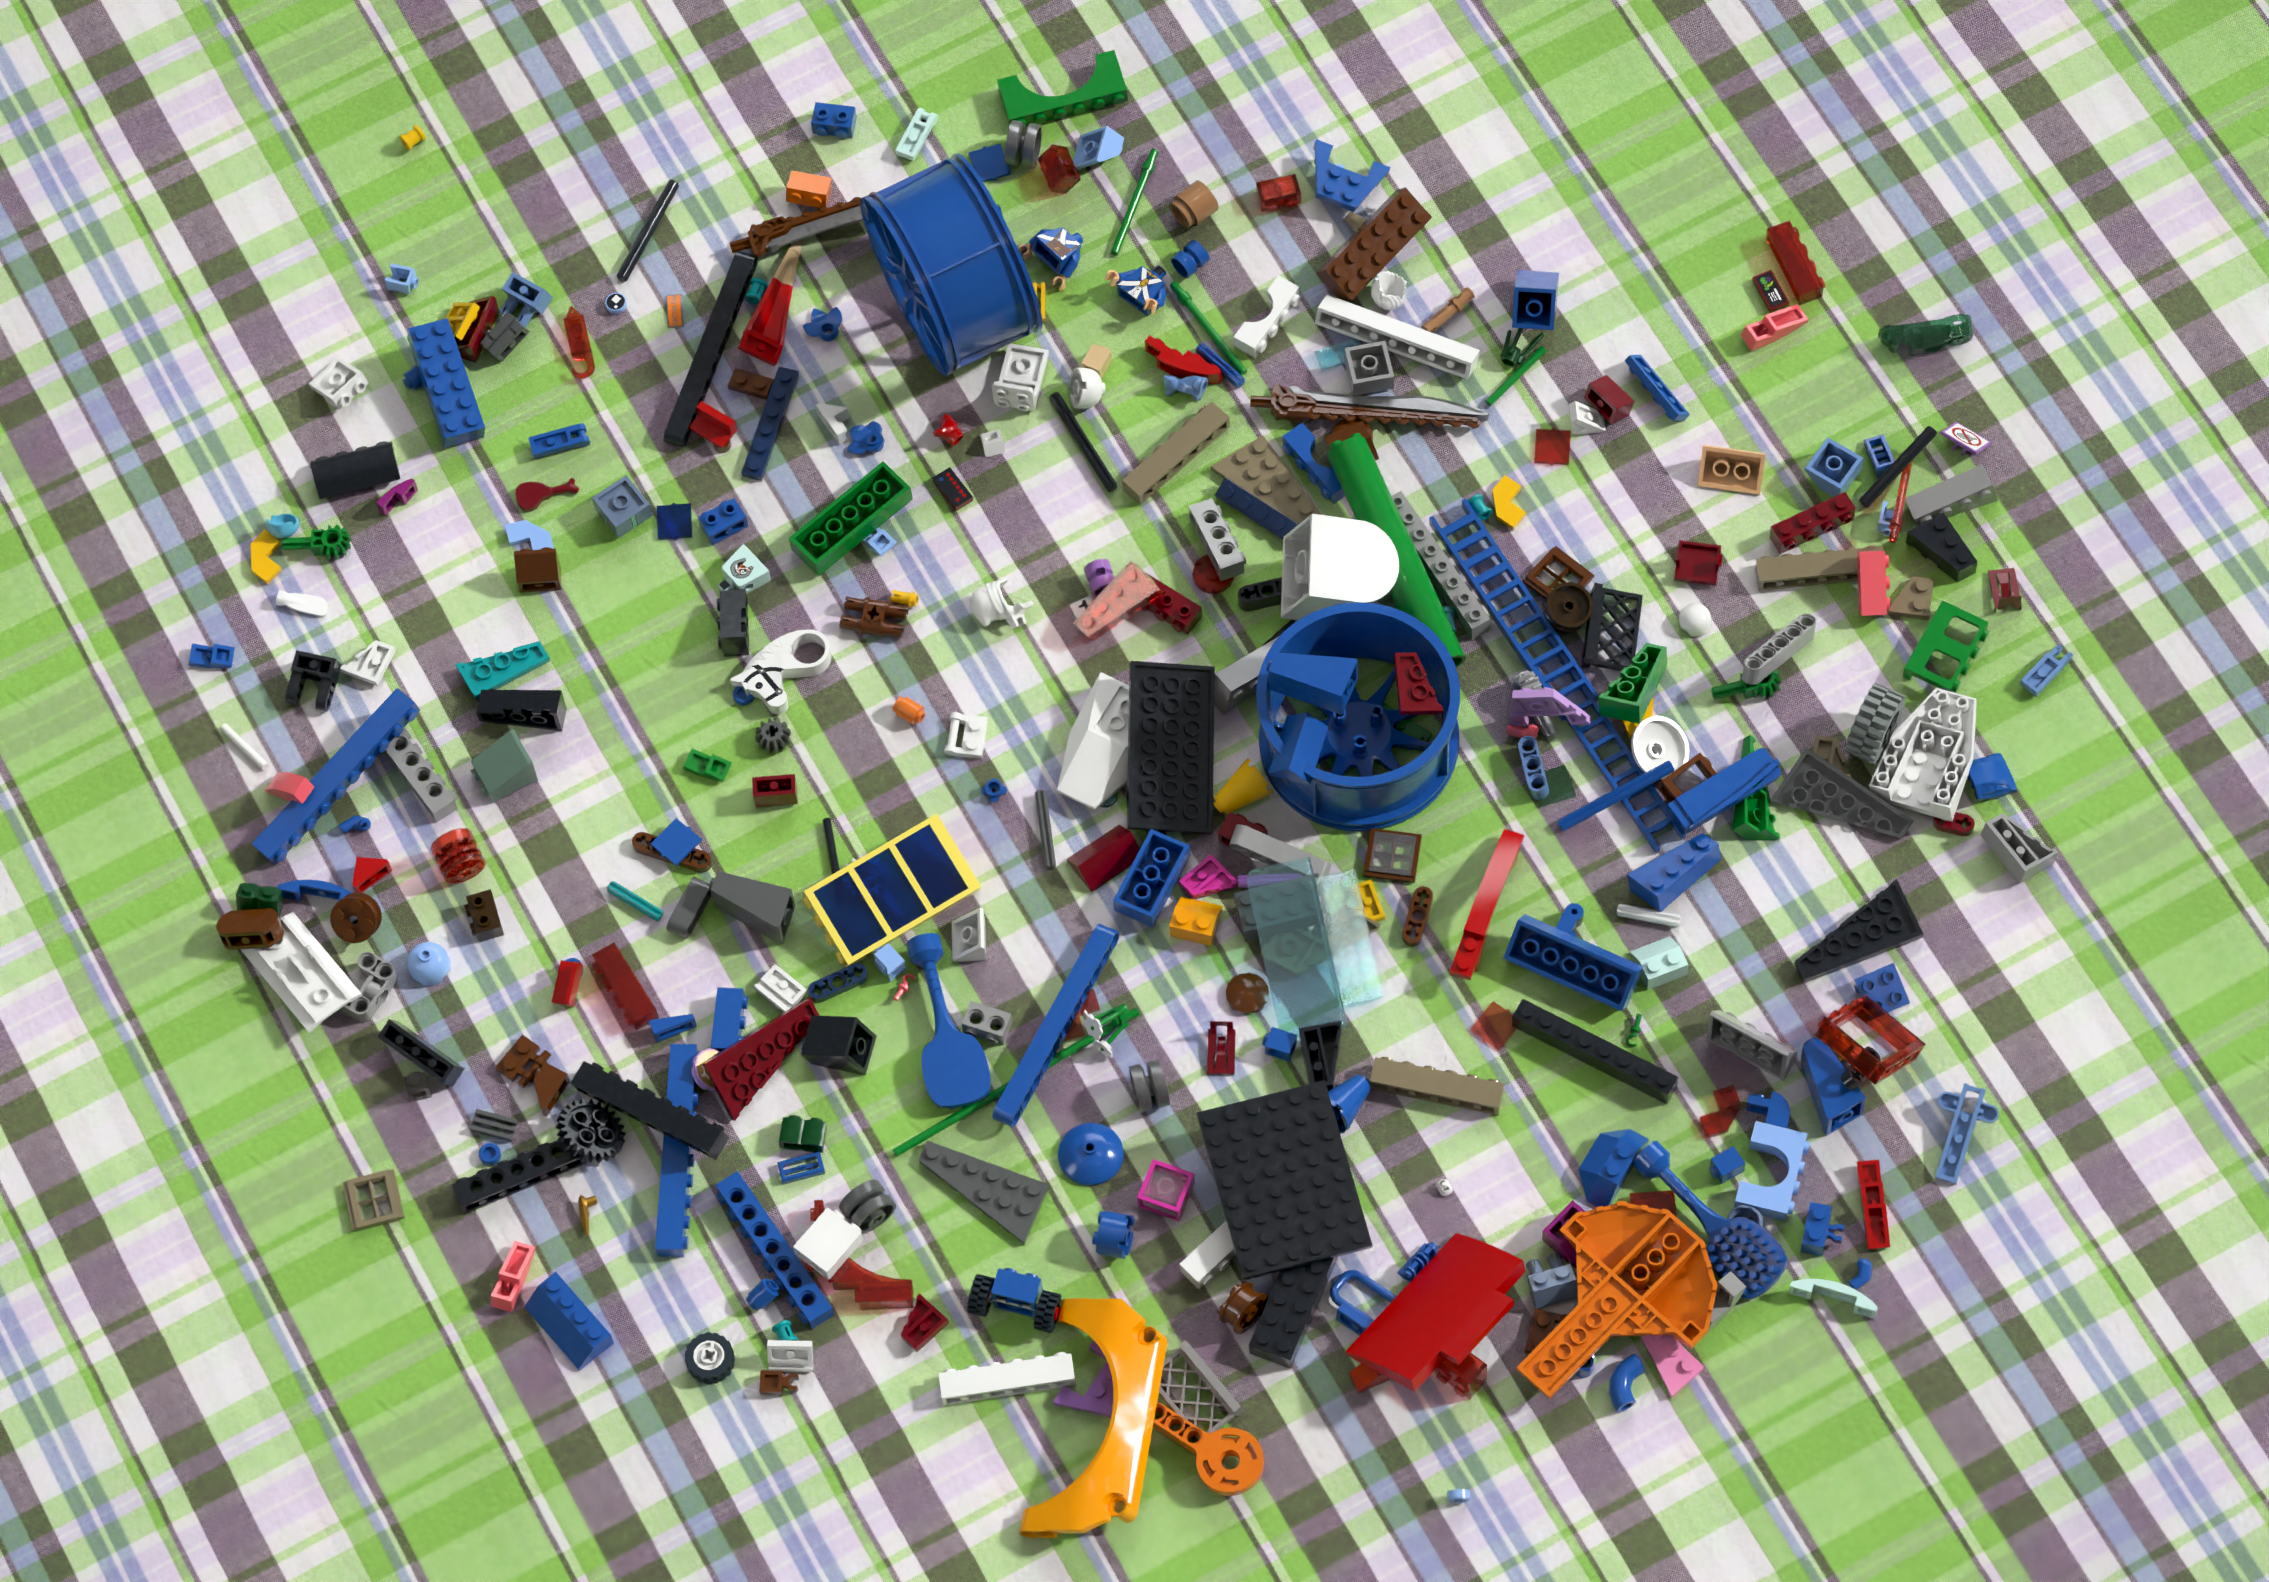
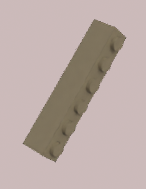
M1213 402L1201 407L1195 417L1186 420L1179 431L1173 432L1163 445H1158L1148 458H1143L1139 462L1138 467L1124 475L1122 479L1123 490L1139 505L1143 504L1230 427L1229 416Z
M1870 545L1859 549L1850 547L1839 551L1825 550L1819 553L1805 552L1799 555L1784 554L1779 557L1763 556L1760 559H1756L1755 565L1758 591L1858 581L1857 551L1883 550V546Z
M1375 1057L1370 1077L1371 1090L1499 1116L1504 1094V1084L1496 1079L1484 1080L1472 1074L1465 1076L1452 1070L1440 1071L1432 1066H1416L1409 1061H1393L1389 1057Z

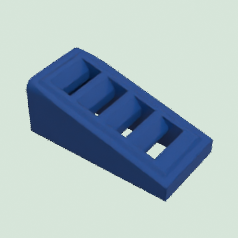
M1884 434L1864 440V445L1877 479L1895 461ZM1882 444V446L1872 449V447Z
M693 1014L648 1021L656 1042H661L697 1026Z

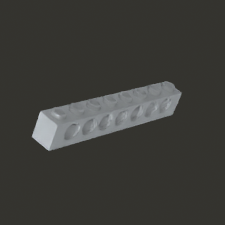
M1402 491L1392 495L1431 582L1446 604L1455 611V617L1471 640L1490 631L1489 616Z

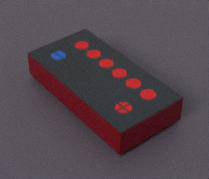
M950 467L933 477V482L956 511L973 501V496Z

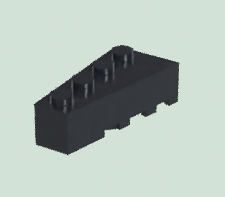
M488 689L481 690L476 713L480 722L562 731L567 707L561 690Z

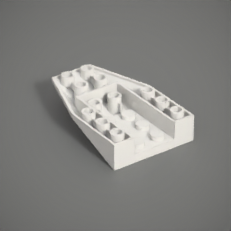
M1100 672L1069 733L1057 792L1094 810L1127 784L1129 685Z
M1936 688L1892 734L1869 784L1870 791L1890 805L1952 822L1974 759L1977 699Z

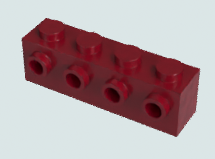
M1843 492L1772 525L1770 539L1779 554H1782L1853 521L1856 508L1847 493Z
M1132 565L1118 582L1119 593L1124 599L1134 601L1140 609L1148 610L1158 620L1171 624L1172 628L1177 632H1183L1188 635L1202 617L1201 606L1135 565Z

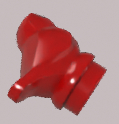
M948 414L941 417L939 429L933 432L935 437L939 436L945 439L946 443L952 447L958 444L964 437L956 421Z

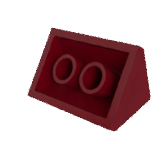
M493 295L469 302L480 306L477 318L469 326L462 341L454 337L461 358L464 360L477 362L484 347L480 343L483 340V335L487 330L492 329L498 317L499 308Z
M1118 825L1069 857L1067 862L1092 893L1131 867L1140 848L1131 831Z

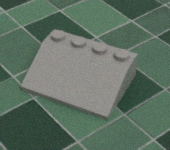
M1721 1010L1711 1011L1707 1040L1784 1081L1797 1059L1798 1052L1795 1051L1793 1046L1787 1043H1780L1771 1034H1764L1758 1031L1754 1025L1743 1023L1730 1012L1725 1013Z

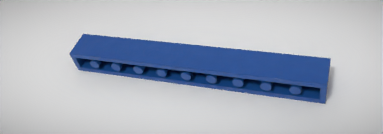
M396 688L310 780L314 789L304 803L301 804L292 800L252 842L256 850L275 866L278 862L283 861L290 849L300 843L304 834L315 827L318 819L329 812L332 804L343 797L345 790L351 784L358 781L360 774L366 768L372 766L375 758L388 748L389 743L403 732L404 727L417 717L420 709L416 703L400 689Z
M670 1044L666 1098L673 1103V1106L678 1107L681 1105L690 1111L689 1114L695 1116L697 1114L694 1113L695 1106L699 1105V1093H696V1085L698 1084L692 1076L691 1068L693 1067V1058L699 1053L697 1044ZM666 1135L663 1136L655 1250L658 1257H684V1250H688L689 1238L685 1235L686 1229L690 1228V1216H687V1208H691L692 1197L688 1194L689 1188L693 1187V1174H690V1167H694L695 1155L691 1154L692 1148Z

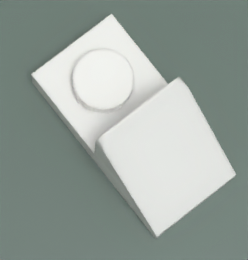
M1576 401L1569 404L1574 435L1603 433L1606 431L1604 417L1596 409Z
M822 403L817 404L816 409L819 418L838 444L841 445L846 442L845 433L847 430L842 422L849 418L848 408Z

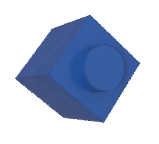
M1732 1146L1711 1158L1709 1170L1714 1179L1718 1178L1721 1184L1743 1173L1745 1162L1735 1147Z

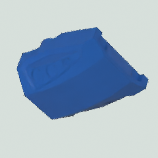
M2001 753L1973 760L1967 779L1971 782V787L1974 789V795L1978 802L1997 799L2017 792L2014 779Z

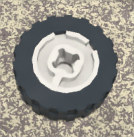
M715 1332L701 1333L696 1338H693L686 1347L685 1363L691 1376L700 1383L716 1384L721 1380H725L731 1374V1370L734 1369V1351L731 1343L723 1335L720 1336Z

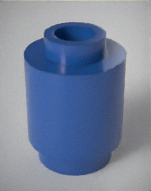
M416 365L403 374L404 379L402 381L409 390L413 389L416 391L423 386Z
M763 1279L748 1293V1297H746L748 1305L755 1311L764 1309L779 1295L778 1285L771 1279Z

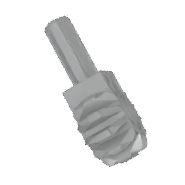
M1522 671L1511 679L1512 690H1520L1522 688L1540 690L1542 688L1539 677H1536L1533 671ZM1535 716L1546 737L1556 733V729L1549 716Z

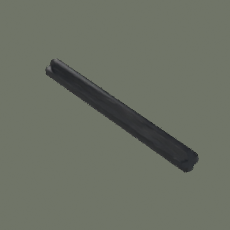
M670 179L621 265L617 273L618 280L623 282L628 280L679 188L677 181Z
M1054 392L1049 396V400L1106 490L1108 492L1116 490L1117 483L1060 393Z

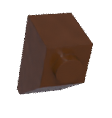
M546 1062L536 1070L534 1084L543 1115L547 1117L570 1080L567 1073Z

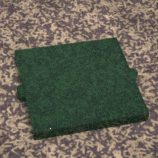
M1565 765L1545 770L1549 794L1543 799H1538L1540 807L1576 797L1572 785L1573 779L1569 777ZM1538 784L1534 789H1540L1543 785Z

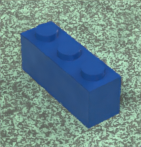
M717 987L711 1049H717L721 1052L744 1038L741 1036L742 1029H746V1016H743L744 1009H748V996H745L743 988Z

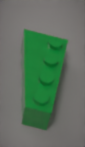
M1646 643L1632 658L1631 664L1627 668L1624 667L1620 672L1618 679L1612 681L1608 686V690L1605 693L1602 692L1598 697L1599 715L1639 724L1667 667V647Z

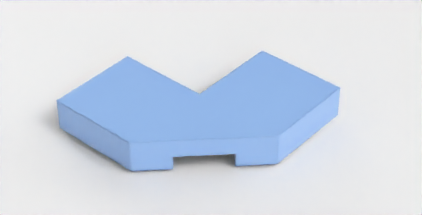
M526 520L505 525L510 546L531 541L533 550H540L544 547L554 549L550 532Z

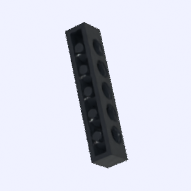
M559 1137L557 1141L541 1144L537 1149L530 1152H522L516 1158L509 1161H500L490 1169H481L475 1175L468 1178L462 1177L451 1185L465 1215L586 1164L585 1159L582 1161L580 1154L573 1156L574 1150H566L568 1144H561L563 1137ZM556 1153H564L562 1157L554 1158ZM543 1161L541 1166H533L535 1162ZM518 1169L523 1170L520 1175H513L514 1171ZM496 1178H502V1179H503V1180H502L500 1183H498V1184H494V1183H493V1181H494ZM475 1187H482L479 1192H472Z

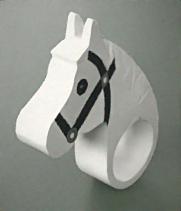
M797 630L775 639L758 652L747 664L743 673L730 679L731 685L733 687L741 686L747 696L751 694L762 700L771 713L783 714L789 708L783 680L787 678L813 677L823 673L831 663L829 642L821 632L816 630ZM805 643H817L825 649L821 659L810 664L797 661L793 654Z

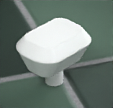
M1442 1179L1436 1183V1187L1442 1196L1452 1193L1453 1189L1448 1180Z

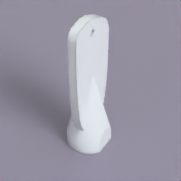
M283 590L278 591L276 605L287 606L293 610L319 617H324L327 614V603L321 597L300 593H287Z

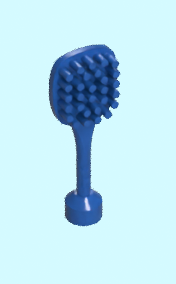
M925 933L911 938L906 943L910 962L922 967L924 970L934 1011V1038L925 1045L922 1052L923 1078L928 1095L938 1108H949L951 1110L957 1107L964 1108L967 1105L984 1099L989 1094L991 1089L990 1071L985 1053L977 1039L970 1034L958 1031L949 1015L936 964L944 954L941 939L938 934Z
M1653 1141L1636 1156L1632 1166L1644 1178H1660L1696 1215L1709 1236L1706 1250L1714 1272L1722 1279L1731 1271L1746 1286L1741 1296L1742 1298L1755 1299L1767 1292L1780 1279L1787 1267V1256L1781 1245L1766 1229L1744 1217L1726 1219L1708 1208L1669 1169L1670 1153L1659 1141Z

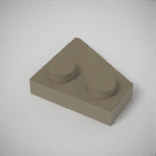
M1912 576L1891 604L1888 615L1929 620L1934 579Z
M1816 735L1813 752L1851 777L1846 767L1845 758L1841 753L1838 739Z

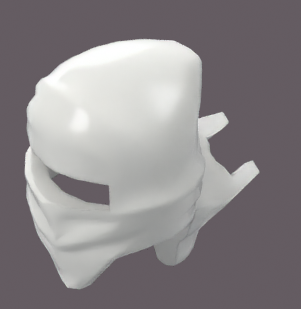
M1005 578L987 583V592L982 593L980 589L974 591L970 598V609L975 618L985 627L996 620L1006 619L1011 629L1026 624L1024 613L1034 603L1029 601L1024 604L1017 603L1014 606L1007 605L1000 589L1007 583Z

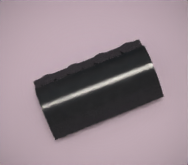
M382 441L371 447L362 446L351 452H338L335 456L318 457L315 461L310 462L319 499L401 479L392 441Z

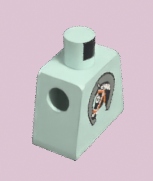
M743 544L722 566L721 569L725 579L718 584V587L721 591L732 590L733 588L735 590L746 589L747 594L768 583L771 580L770 573Z

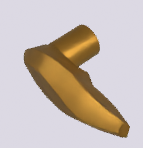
M580 1195L578 1200L580 1221L585 1235L588 1236V1207L596 1205L597 1199L596 1196L584 1198L583 1195Z

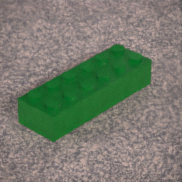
M882 461L789 537L791 550L814 573L820 576L912 501L911 487Z

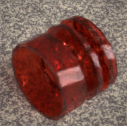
M467 828L451 830L438 837L431 845V852L436 863L439 864L440 871L447 883L457 884L465 882L478 875L485 868V859L480 849L477 848V843L471 830Z

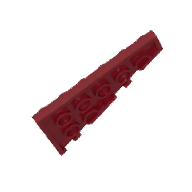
M811 998L803 1000L702 1063L731 1120L735 1121L739 1117V1113L745 1106H748L752 1101V1097L759 1089H762L781 1066L785 1057L795 1049L794 1046L807 1034V1028L812 1015L820 1016Z

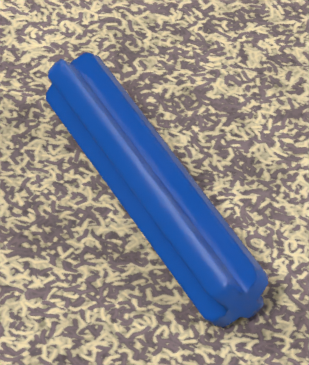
M1205 343L1197 346L1196 353L1209 364H1215L1220 369L1221 375L1236 388H1240L1245 383V378Z

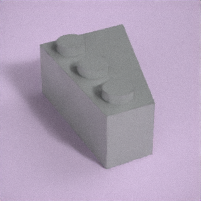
M2002 813L1985 823L1980 836L2020 884L2052 866L2059 852L2041 843L2042 840L2037 836L2034 838L2024 831V827Z

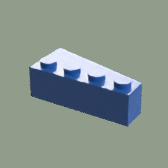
M1704 833L1692 838L1627 874L1630 891L1659 912H1662L1721 860L1719 844Z

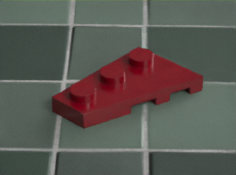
M1395 653L1394 667L1400 715L1443 714L1444 710L1441 704L1438 703L1435 696L1436 693L1426 678L1427 674L1417 653Z

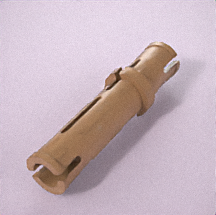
M1468 287L1464 288L1456 297L1450 298L1449 303L1424 323L1421 328L1434 333L1454 314L1460 313L1463 307L1475 298L1473 291Z

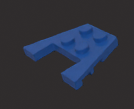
M1316 139L1314 143L1315 197L1354 212L1369 196L1370 192L1379 185V182L1388 175L1391 167L1373 161L1368 176L1360 175L1329 163L1328 159L1333 145Z

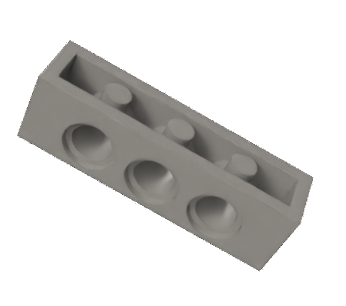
M1212 498L1190 505L1189 519L1220 580L1223 581L1243 574L1244 564L1247 563L1243 552H1239L1237 539L1235 536H1231L1227 520L1224 521L1222 519L1220 506L1215 505Z

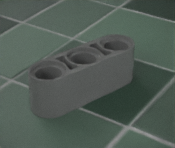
M696 877L690 880L667 923V931L686 939L691 935L711 898L710 883Z

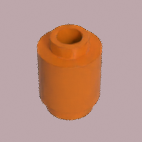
M902 696L894 703L893 711L896 712L898 717L912 725L923 721L925 712L924 707L908 697L904 698Z

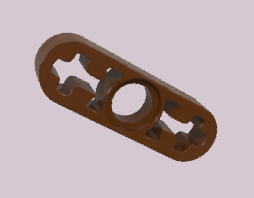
M1426 886L1418 887L1414 891L1402 932L1403 942L1409 947H1415L1421 943L1432 906L1433 893ZM1422 894H1426V898L1423 902V907L1419 906L1420 897L1422 896ZM1415 912H1421L1424 918L1421 921H1415L1411 916ZM1412 926L1416 927V937H1414L1413 940L1409 939V935H1411Z

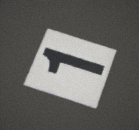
M1091 595L1070 604L1079 624L1101 615Z

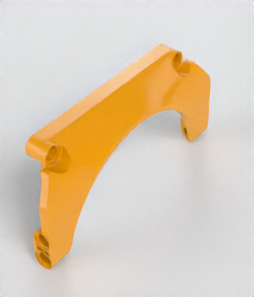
M1070 1298L1061 1300L1058 1323L1075 1327L1087 1333L1098 1344L1106 1357L1113 1381V1409L1105 1438L1084 1472L1071 1485L1053 1498L1023 1510L1019 1534L1029 1538H1057L1059 1533H1086L1102 1524L1111 1522V1517H1117L1125 1523H1130L1137 1517L1166 1354L1167 1338L1154 1327L1144 1326L1146 1320L1122 1299Z

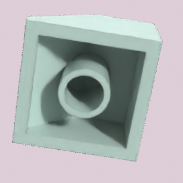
M1670 936L1630 951L1634 963L1643 966L1640 976L1647 990L1688 974L1687 960L1680 946Z

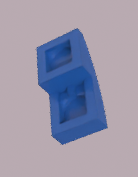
M192 643L188 666L231 668L235 647L214 644L213 647Z

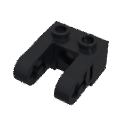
M296 650L291 667L292 673L286 690L285 702L298 705L306 679L318 681L321 683L316 697L315 708L316 710L327 712L332 702L342 665L336 658Z

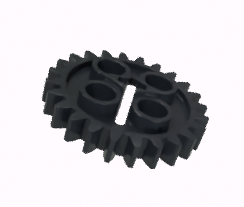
M582 1098L580 1102L575 1099L572 1104L568 1103L562 1109L556 1120L558 1122L556 1129L560 1130L557 1136L563 1137L561 1144H568L566 1150H574L573 1156L580 1154L582 1161L585 1157H588L590 1163H592L594 1158L600 1163L602 1159L608 1162L610 1157L614 1158L620 1152L625 1143L623 1138L626 1133L622 1131L625 1126L618 1124L621 1118H614L616 1112H609L608 1105L603 1108L601 1107V1101L594 1104L593 1099H590L586 1103L585 1099Z

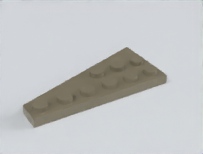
M1264 436L1211 466V471L1232 480L1298 524L1311 514L1322 515Z

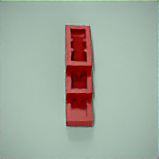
M1879 1160L1857 1161L1858 1183L1867 1248L1890 1247V1238Z

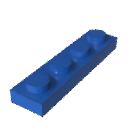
M1629 355L1625 360L1629 370L1640 379L1641 385L1654 396V401L1663 407L1667 417L1673 421L1686 420L1690 415L1642 355Z

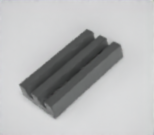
M476 1109V1115L473 1117V1123L469 1128L470 1131L512 1142L519 1123L518 1119ZM480 1117L486 1118V1119H490V1120H494V1121H498V1122H502V1123H506V1124H509V1125H512V1126H508V1125H504V1124L492 1122V1121H489V1120L481 1119ZM478 1124H482V1125L490 1126V1127H492V1128L509 1131L510 1133H509V1134H506V1133H502V1132H498V1131H494V1130L482 1128V1127H479V1126H477V1125H478Z

